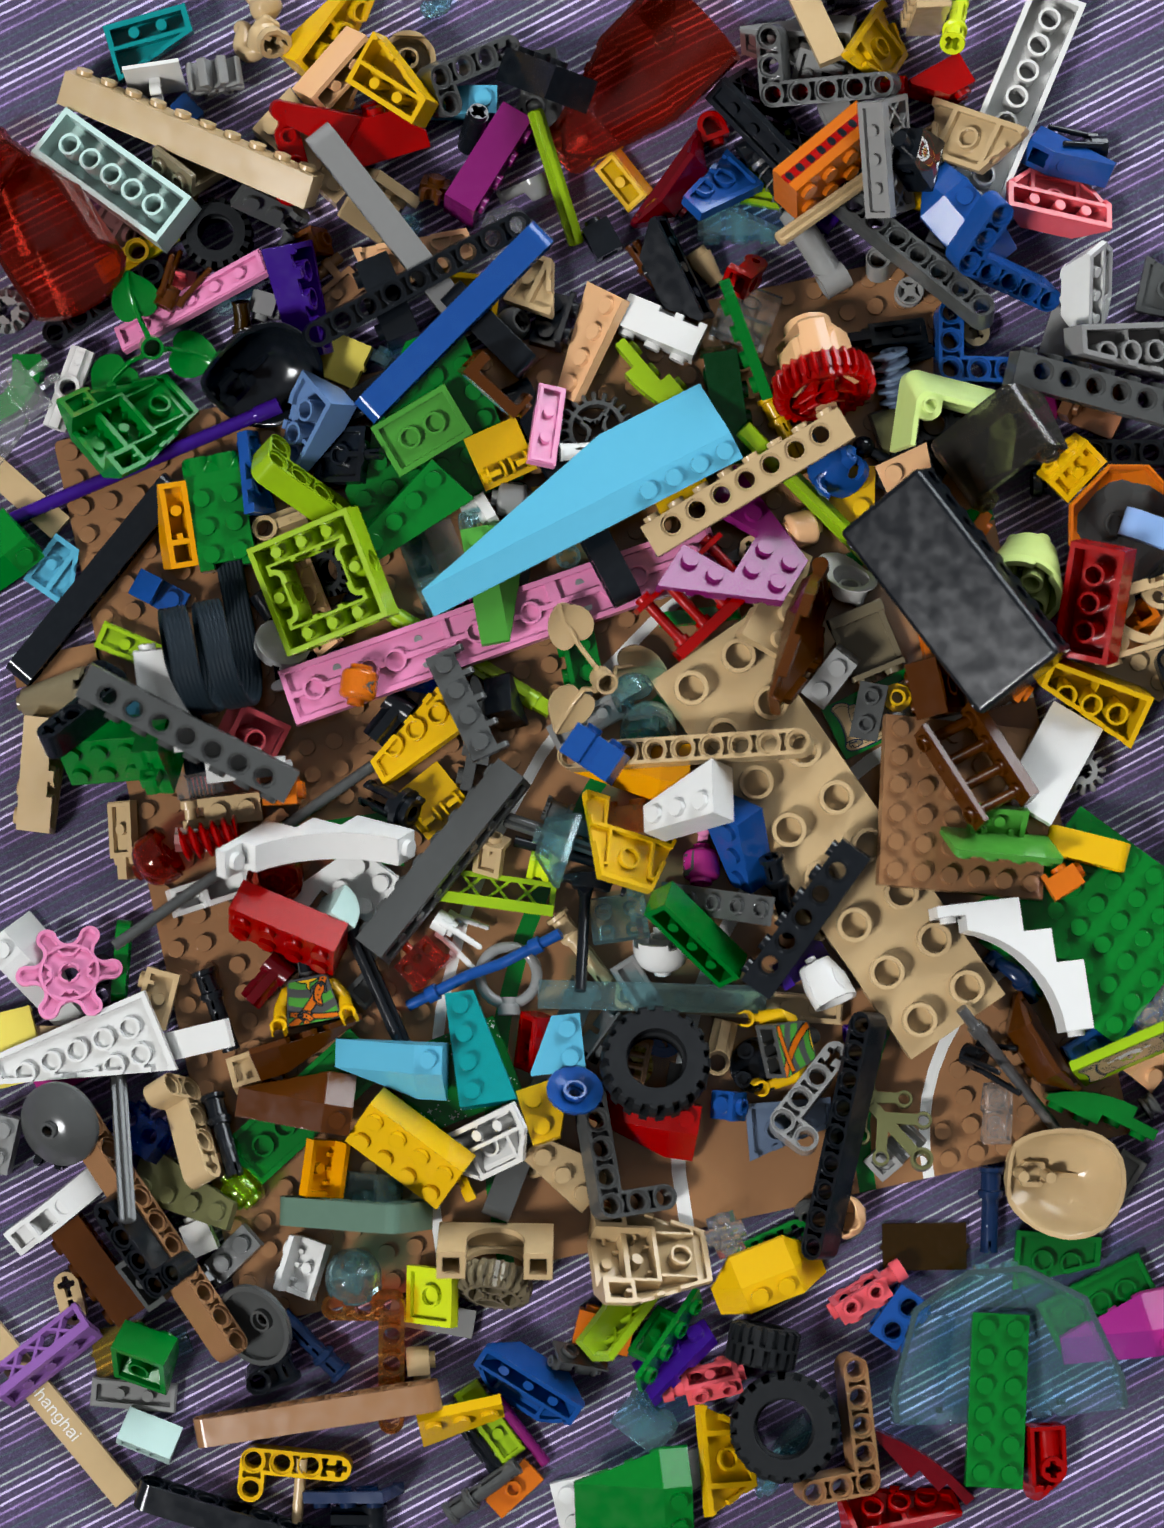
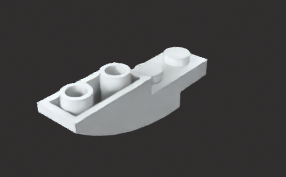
M86 1167L51 1194L43 1203L6 1230L3 1235L19 1255L22 1256L64 1225L103 1191Z

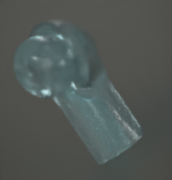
M425 0L420 5V12L425 18L435 19L448 13L452 0Z

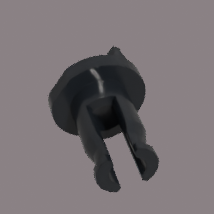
M372 779L366 781L363 787L387 798L386 804L370 797L367 799L363 797L358 798L360 805L364 807L369 806L374 812L387 817V823L410 828L415 824L420 815L421 806L426 802V799L420 796L416 790L405 788L399 793L387 786L378 785Z

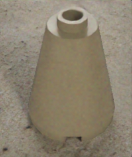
M86 666L72 669L22 688L16 697L18 710L22 711L23 715L50 718L77 697L75 693L85 676L84 670Z

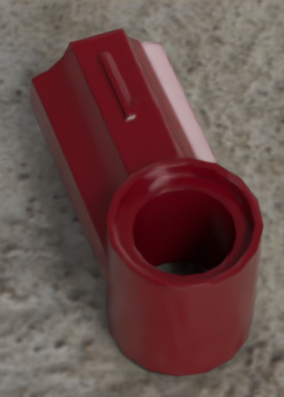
M273 952L259 968L261 971L241 992L258 1009L298 969L282 954Z

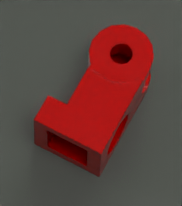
M747 254L739 266L734 263H730L727 266L722 280L730 278L736 297L745 300L760 286L762 275L768 263L761 256Z

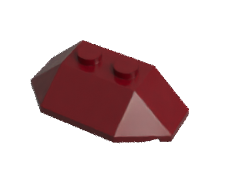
M695 129L642 206L633 216L630 223L632 228L648 227L649 220L653 216L666 215L669 222L674 223L678 216L683 219L687 214L688 210L681 204L683 196L700 177L703 178L707 174L700 131Z

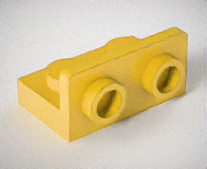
M1073 433L1062 442L1061 447L1050 458L1043 462L1036 474L1047 482L1064 501L1069 503L1102 468L1107 460L1087 439L1077 433Z

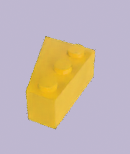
M373 31L345 82L409 123L425 129L439 103L389 39Z

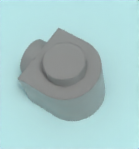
M254 289L249 304L250 313H252L251 318L259 322H267L268 319L280 321L281 317L274 294Z

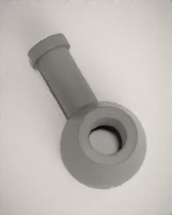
M545 171L510 188L496 192L501 205L524 193L533 202L549 195Z

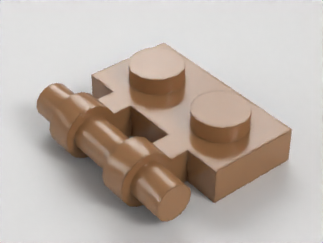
M338 252L330 258L326 257L320 262L322 265L318 267L320 280L327 274L333 277L322 288L326 313L364 292V288L358 289L352 275L355 271L350 265L342 272L336 268L344 261Z

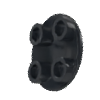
M758 1037L742 1041L734 1049L730 1059V1073L734 1082L744 1091L753 1094L763 1088V1083L752 1086L750 1084L752 1079L760 1077L765 1081L771 1079L766 1078Z

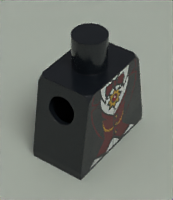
M901 128L891 138V142L894 145L892 153L893 171L908 192H932L945 142L925 128Z

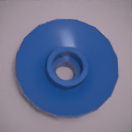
M578 1066L563 1067L555 1071L549 1077L546 1086L547 1097L552 1105L563 1113L571 1115L587 1114L595 1110L601 1103L604 1094L602 1082L597 1075L586 1068Z

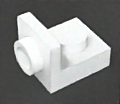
M483 492L474 496L473 500L460 508L468 524L480 520L482 525L496 526L500 522Z

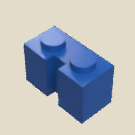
M578 722L559 751L612 786L630 759V756L624 753L626 747L613 738L609 742L601 738L600 736L603 731L591 723H588L585 727Z

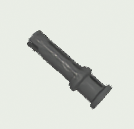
M512 1457L473 1487L463 1488L461 1494L449 1503L445 1501L441 1506L447 1518L454 1525L460 1523V1519L470 1511H477L482 1501L506 1485L510 1480L523 1473L520 1464Z

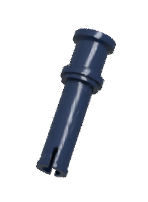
M979 1165L981 1189L978 1190L979 1198H982L979 1252L988 1253L989 1242V1251L991 1253H998L999 1199L1003 1196L1000 1185L1001 1173L1004 1172V1167Z
M286 1308L285 1310L292 1327V1337L313 1357V1364L320 1366L331 1377L330 1381L334 1384L349 1370L351 1364L349 1362L344 1363L333 1352L334 1347L332 1345H324L289 1308Z

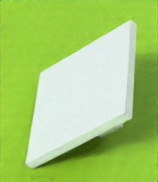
M178 58L122 67L127 86L141 91L142 95L146 97L152 96V98L164 101L163 94L187 91Z

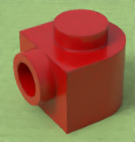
M712 110L700 115L696 129L701 132L703 147L709 145L710 149H715L726 143L725 138H728L730 133L725 119L717 111Z

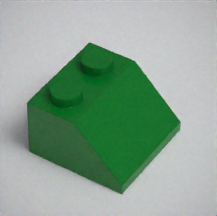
M125 1319L111 1345L114 1377L167 1395L179 1355L178 1338L170 1332H160L149 1328L142 1322H131Z

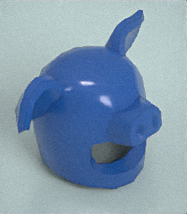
M812 434L813 440L818 443L815 435ZM846 445L807 467V474L820 496L826 498L832 496L842 499L851 496L859 490L867 480L870 469L867 462L856 455V448L852 445ZM857 463L858 474L855 478L848 477L849 470Z

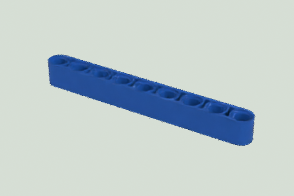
M535 221L530 223L360 395L354 404L374 424L380 421L550 249L554 241Z

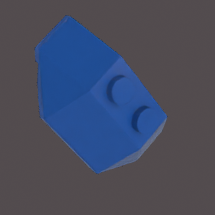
M943 162L939 166L933 191L922 192L920 219L946 249L982 195L967 177L948 163ZM1007 228L990 251L1003 258H1007L1017 250Z
M521 1341L487 1343L473 1364L476 1370H479L483 1382L491 1393L496 1394L500 1392L507 1403L536 1421L571 1425L585 1405L570 1373L553 1370L547 1364L548 1358Z

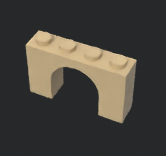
M439 1222L436 1278L465 1279L466 1265L469 1260L485 1254H505L516 1257L523 1262L524 1280H553L554 1223Z

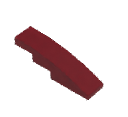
M875 1427L876 1440L910 1478L920 1471L938 1492L948 1485L966 1506L974 1499L972 1493L951 1472L929 1455L903 1439Z

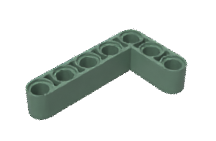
M282 1195L280 1196L279 1225L379 1234H403L433 1229V1207L423 1199L380 1202Z

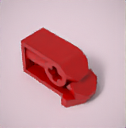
M1057 1421L1025 1423L1023 1491L1026 1497L1040 1501L1059 1485L1067 1474L1066 1425ZM1052 1463V1467H1051V1468H1048V1470H1047V1472H1046V1471H1045L1046 1467H1049L1050 1464Z

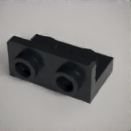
M571 291L569 296L554 292V318L552 320L540 315L536 316L528 340L529 345L562 353L564 344L569 345L573 332L570 325L572 319H577L581 303H578L576 292Z

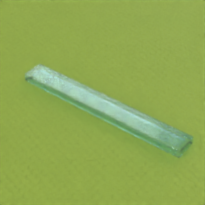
M538 980L537 1008L638 1011V1008L647 1006L648 1010H654L656 1005L664 1006L663 1010L669 1012L673 1008L680 1012L737 1013L740 1010L758 1013V1010L766 1009L767 998L749 985L727 984L718 988L715 984L587 981L586 992L578 993L575 992V980Z

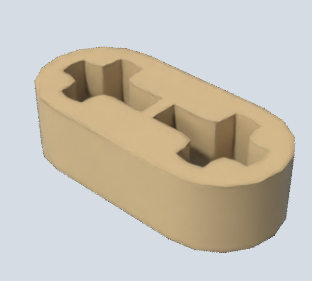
M70 1270L61 1272L56 1276L53 1283L60 1313L71 1305L70 1300L73 1299V1302L80 1305L87 1317L88 1307L81 1279H77ZM64 1276H67L68 1280L74 1281V1285L70 1287L71 1296H68L66 1287L61 1288L60 1283L64 1281ZM74 1316L67 1320L69 1325H76L80 1322L79 1319H74Z

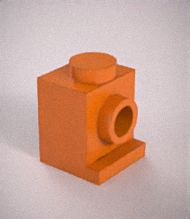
M1076 861L1068 866L1064 862L1050 871L1052 874L1050 878L1046 874L1040 876L1043 885L1056 903L1085 884L1083 877L1086 876V873L1079 862Z

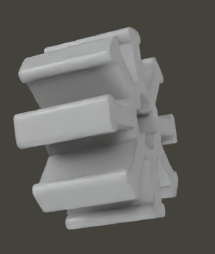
M216 55L214 60L201 57L196 59V63L188 62L185 64L188 89L192 97L205 95V98H214L216 93L228 96L234 94L233 90L242 91L245 89L241 60L238 56L226 58L225 55Z

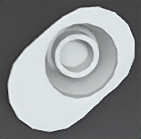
M827 552L819 556L826 558L829 562L827 577L828 581H830V588L834 598L860 607L868 591L873 590L878 583L871 572L844 554Z

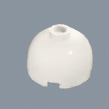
M653 927V933L645 934V929L633 935L632 943L635 959L643 969L654 973L657 977L671 975V972L683 966L688 958L657 927Z

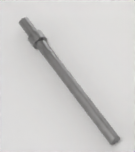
M966 1005L960 1006L956 1012L968 1026L967 1031L974 1040L980 1041L1014 1086L1021 1091L1022 1096L1048 1129L1062 1128L987 1033L988 1028L981 1020H977Z

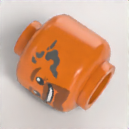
M351 663L350 667L342 671L339 694L343 698L348 699V705L364 707L365 702H371L376 697L379 676L373 671L372 666Z

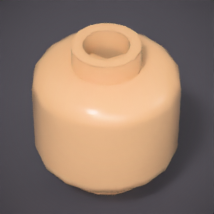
M809 509L788 513L783 517L782 523H780L799 549L815 545L819 540L820 533L823 532L822 522Z

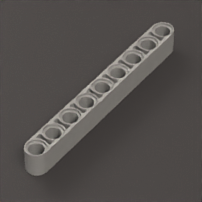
M328 122L305 139L312 151L405 269L432 256ZM436 261V271L440 274H444L445 271ZM414 271L411 277L420 287L423 283V276L420 272ZM450 277L423 291L440 314L447 308L440 299L455 285ZM469 330L465 337L468 338L473 333Z

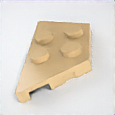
M936 97L932 99L934 121H932L931 132L945 142L941 161L984 175L1026 138L1030 132L1024 126Z

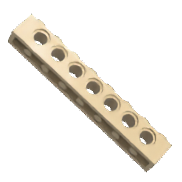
M828 406L816 414V421L809 425L806 421L798 424L791 429L793 435L784 440L781 436L766 444L768 450L760 455L756 451L742 459V466L733 470L732 466L717 474L719 480L710 485L707 481L692 489L694 495L684 500L683 496L670 502L668 504L670 509L660 515L656 511L644 518L645 525L640 528L656 555L661 557L854 440L856 436L840 409L837 407L832 410L831 406ZM818 427H824L829 432V438L824 443H817L812 438L813 431ZM799 442L804 446V453L801 457L792 458L789 456L788 447L791 443ZM769 457L778 459L780 463L779 469L775 473H767L763 469V463ZM744 472H750L755 477V482L750 488H742L739 485V476ZM719 487H726L730 491V498L725 503H718L714 499V492ZM695 502H701L705 506V514L701 518H693L690 515V506ZM670 517H677L681 522V527L676 533H669L665 528V522Z

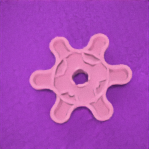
M86 926L82 928L77 939L71 943L61 942L57 938L56 933L49 929L38 933L36 943L43 952L41 962L35 966L21 967L16 972L15 977L18 984L23 987L39 986L43 989L44 998L38 1007V1013L43 1019L52 1020L56 1018L60 1009L67 1003L79 1004L82 1011L88 1016H96L102 1011L103 1003L96 994V986L103 980L120 977L123 972V966L117 959L102 960L95 955L94 948L100 940V932L96 927ZM68 968H74L78 971L76 977L71 979V981L62 977L63 972Z

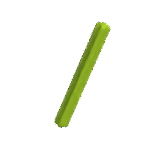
M538 108L528 112V119L567 244L569 246H576L581 244L584 239L544 110Z

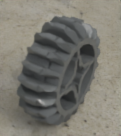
M591 392V401L588 402L586 396L582 395V404L580 406L578 403L571 401L570 405L574 411L566 408L563 411V414L569 420L562 419L561 426L567 427V429H561L560 436L568 437L562 443H577L572 429L574 422L580 425V428L586 432L587 436L584 440V443L591 439V425L595 427V424H600L602 421L601 432L603 433L608 430L606 424L611 414L616 418L618 424L631 419L632 414L629 413L622 416L621 413L625 411L626 405L622 404L616 408L617 397H613L610 403L606 402L607 393L602 394L601 400H596V392ZM589 409H603V412L595 419L580 416L581 413Z

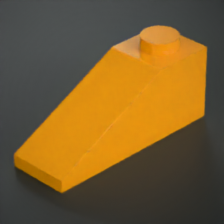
M186 480L157 484L159 544L163 569L172 570L199 565Z

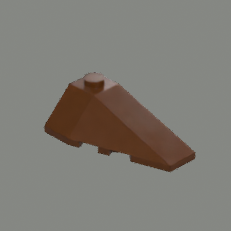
M324 1071L284 1080L240 1086L235 1116L321 1133L349 1136L357 1075Z

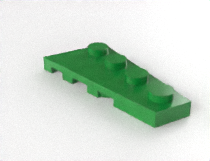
M730 278L721 280L719 284L725 299L720 300V304L725 317L729 315L732 317L734 325L729 326L734 342L740 341L743 351L738 352L744 368L750 367L753 376L749 377L748 380L753 394L759 392L762 401L772 398V392Z

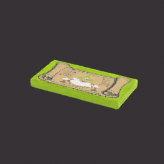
M1164 1021L1070 1061L1069 1065L1072 1072L1084 1086H1088L1164 1053Z

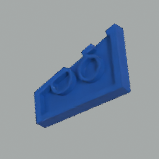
M727 149L722 154L721 159L717 163L714 162L709 168V172L703 178L700 177L684 194L681 204L700 222L762 192L764 183Z

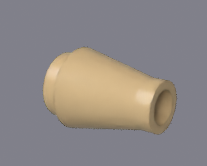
M704 244L686 256L691 269L710 288L723 279L711 249H707Z

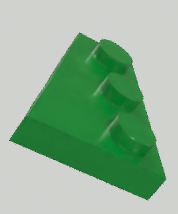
M1015 1229L1011 1287L1099 1267L1102 1237L1091 1236L1085 1239L1065 1240L1048 1236L1040 1231Z

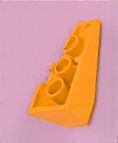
M691 744L681 746L679 750L680 757H686L690 754ZM656 746L652 749V759H657L663 754V747ZM633 747L627 748L624 753L630 756L629 760L635 755ZM690 765L622 769L612 786L652 800L690 773ZM574 772L608 784L591 772Z

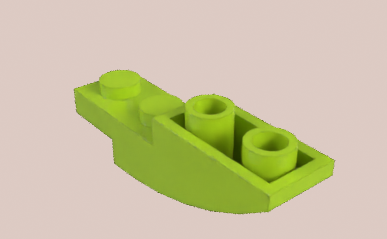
M622 338L615 344V350L631 367L625 373V379L653 404L658 405L688 389L678 376L673 378L670 373L660 380L658 378L661 375L659 370L653 363H645L640 357L643 352L633 340L628 343L625 338Z

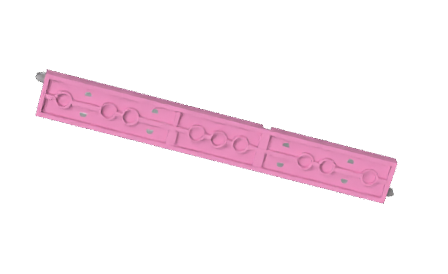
M711 527L661 557L656 555L649 541L620 551L640 589L641 596L646 591L650 594L655 591L657 584L683 544L697 552L700 549L697 544L707 534L710 533L714 536ZM707 551L703 554L705 557L716 562ZM588 562L519 586L510 642L482 647L474 603L277 671L280 679L271 685V689L276 692L285 691L297 727L356 707L348 705V699L343 698L339 694L342 671L350 667L351 663L372 666L373 671L378 674L379 680L374 699L376 700L433 680L434 678L425 659L457 644L462 643L464 650L455 654L460 667L467 668L550 639L547 630L548 619L554 607L561 602L577 604L586 608L592 615L595 623L637 608L638 605L635 601L638 598L615 609L591 563ZM664 590L654 602L671 595Z

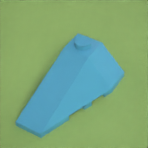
M336 1038V1068L416 1099L448 1100L449 1043Z

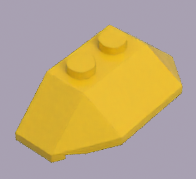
M779 1235L729 1255L710 1288L721 1315L753 1314L805 1293L826 1273L822 1260H808L801 1251L802 1241Z

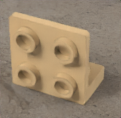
M364 167L398 212L400 209H404L405 206L415 209L418 207L420 201L417 195L383 171ZM347 195L337 214L338 217L374 242L381 243L383 241Z

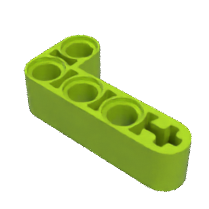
M272 434L254 453L251 474L255 481L311 521L345 507H351L348 500L290 460L291 447L283 437Z

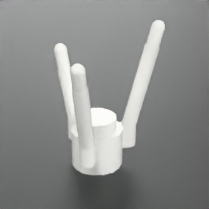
M441 909L429 928L435 931L434 936L443 941L470 969L476 967L448 937L451 938L454 934L478 950H481L482 945L457 929L459 923L455 920L485 930H489L490 926L460 915L452 909L449 912Z

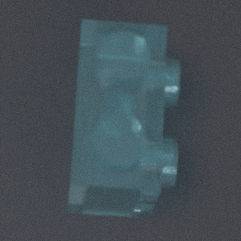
M636 1389L631 1391L610 1420L612 1425L648 1453H650L649 1450L664 1447L679 1425L673 1413L667 1409L655 1407L647 1393L638 1392Z

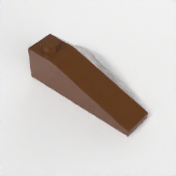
M358 1014L359 1021L364 1018L363 1014ZM350 1016L345 1021L347 1026H344L341 1020H337L248 1049L260 1080L278 1081L286 1079L285 1073L292 1071L358 1022H356L354 1016Z

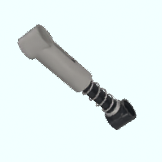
M744 139L734 144V148L740 160L747 168L750 167L753 171L758 172L759 179L766 185L765 190L770 192L773 197L772 202L777 203L774 201L773 169ZM777 203L779 213H782L779 219L786 226L795 218ZM816 224L793 239L815 275L819 288L828 300L853 286L850 274L842 262L838 261Z

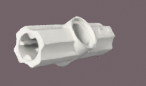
M71 345L61 375L55 382V391L43 422L44 426L67 433V428L56 404V399L65 396L62 390L67 383H75L76 390L84 387L95 357L94 352Z

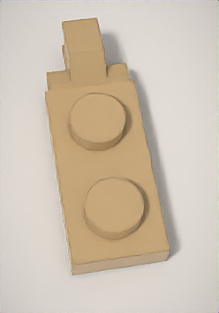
M137 800L108 802L110 859H114V863L117 865L118 880L137 879L140 857Z

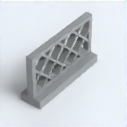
M897 94L873 101L857 102L865 218L896 217L897 213L916 208L915 193L908 192L893 171L892 165L894 145L891 142V138L901 128H910L908 94ZM891 122L894 124L892 131L890 129ZM895 180L898 181L896 188L894 187Z

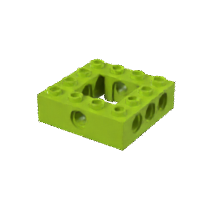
M358 506L345 507L246 549L287 657L300 655L399 614ZM335 547V556L337 561H341L348 579L346 584L349 591L354 595H362L363 597L351 602L341 603L337 605L338 608L313 615L294 564Z

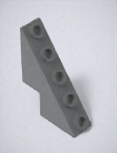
M662 881L661 886H663V885H665V884H667V883H669V882H663V881ZM677 884L709 917L771 926L775 897Z

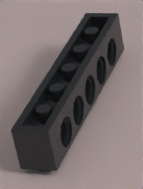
M844 837L840 842L834 839L825 852L829 858L822 866L817 863L808 876L812 880L806 889L800 887L791 899L795 903L791 911L788 913L783 910L774 923L778 926V929L773 936L768 933L758 945V948L762 950L756 959L750 956L741 969L745 973L741 980L769 1000L871 859L869 855ZM840 862L845 866L846 873L843 877L836 878L831 875L829 868L832 863ZM816 886L826 887L829 891L828 899L825 901L816 900L813 896V889ZM801 909L808 910L812 915V921L808 924L799 923L796 919L797 911ZM782 933H791L795 938V945L789 948L782 946L779 941ZM766 956L775 957L778 961V968L774 971L765 969L762 963L763 958Z

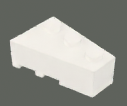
M630 293L627 298L630 304L618 327V334L630 341L636 338L645 342L643 346L655 353H659L662 350L670 354V360L680 365H684L685 362L692 364L706 335L708 325L702 322L699 325H695L685 320V315L678 312L672 314L662 309L661 305Z
M711 758L643 805L644 833L662 841H669L734 822L732 767Z

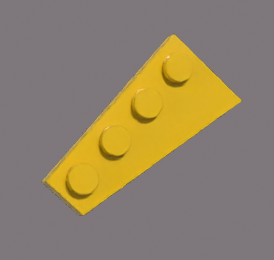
M438 687L424 697L422 705L414 714H410L403 722L404 726L396 735L393 734L371 759L370 762L383 785L389 786L459 735V731Z

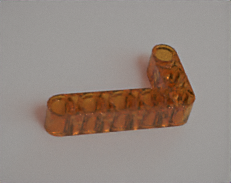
M333 1289L327 1292L321 1305L322 1313L327 1319L334 1321H378V1386L406 1382V1300L403 1293L394 1289ZM330 1299H338L343 1307L335 1311L329 1308L327 1302ZM359 1299H366L370 1302L371 1308L366 1311L360 1310L356 1302ZM394 1299L398 1301L400 1308L396 1311H390L386 1308L385 1301ZM391 1327L396 1328L400 1336L396 1339H390L385 1335V1330ZM395 1356L400 1361V1364L396 1367H389L385 1363V1358ZM400 1417V1420L393 1424L386 1420L378 1421L379 1427L387 1434H396L402 1429L405 1417Z

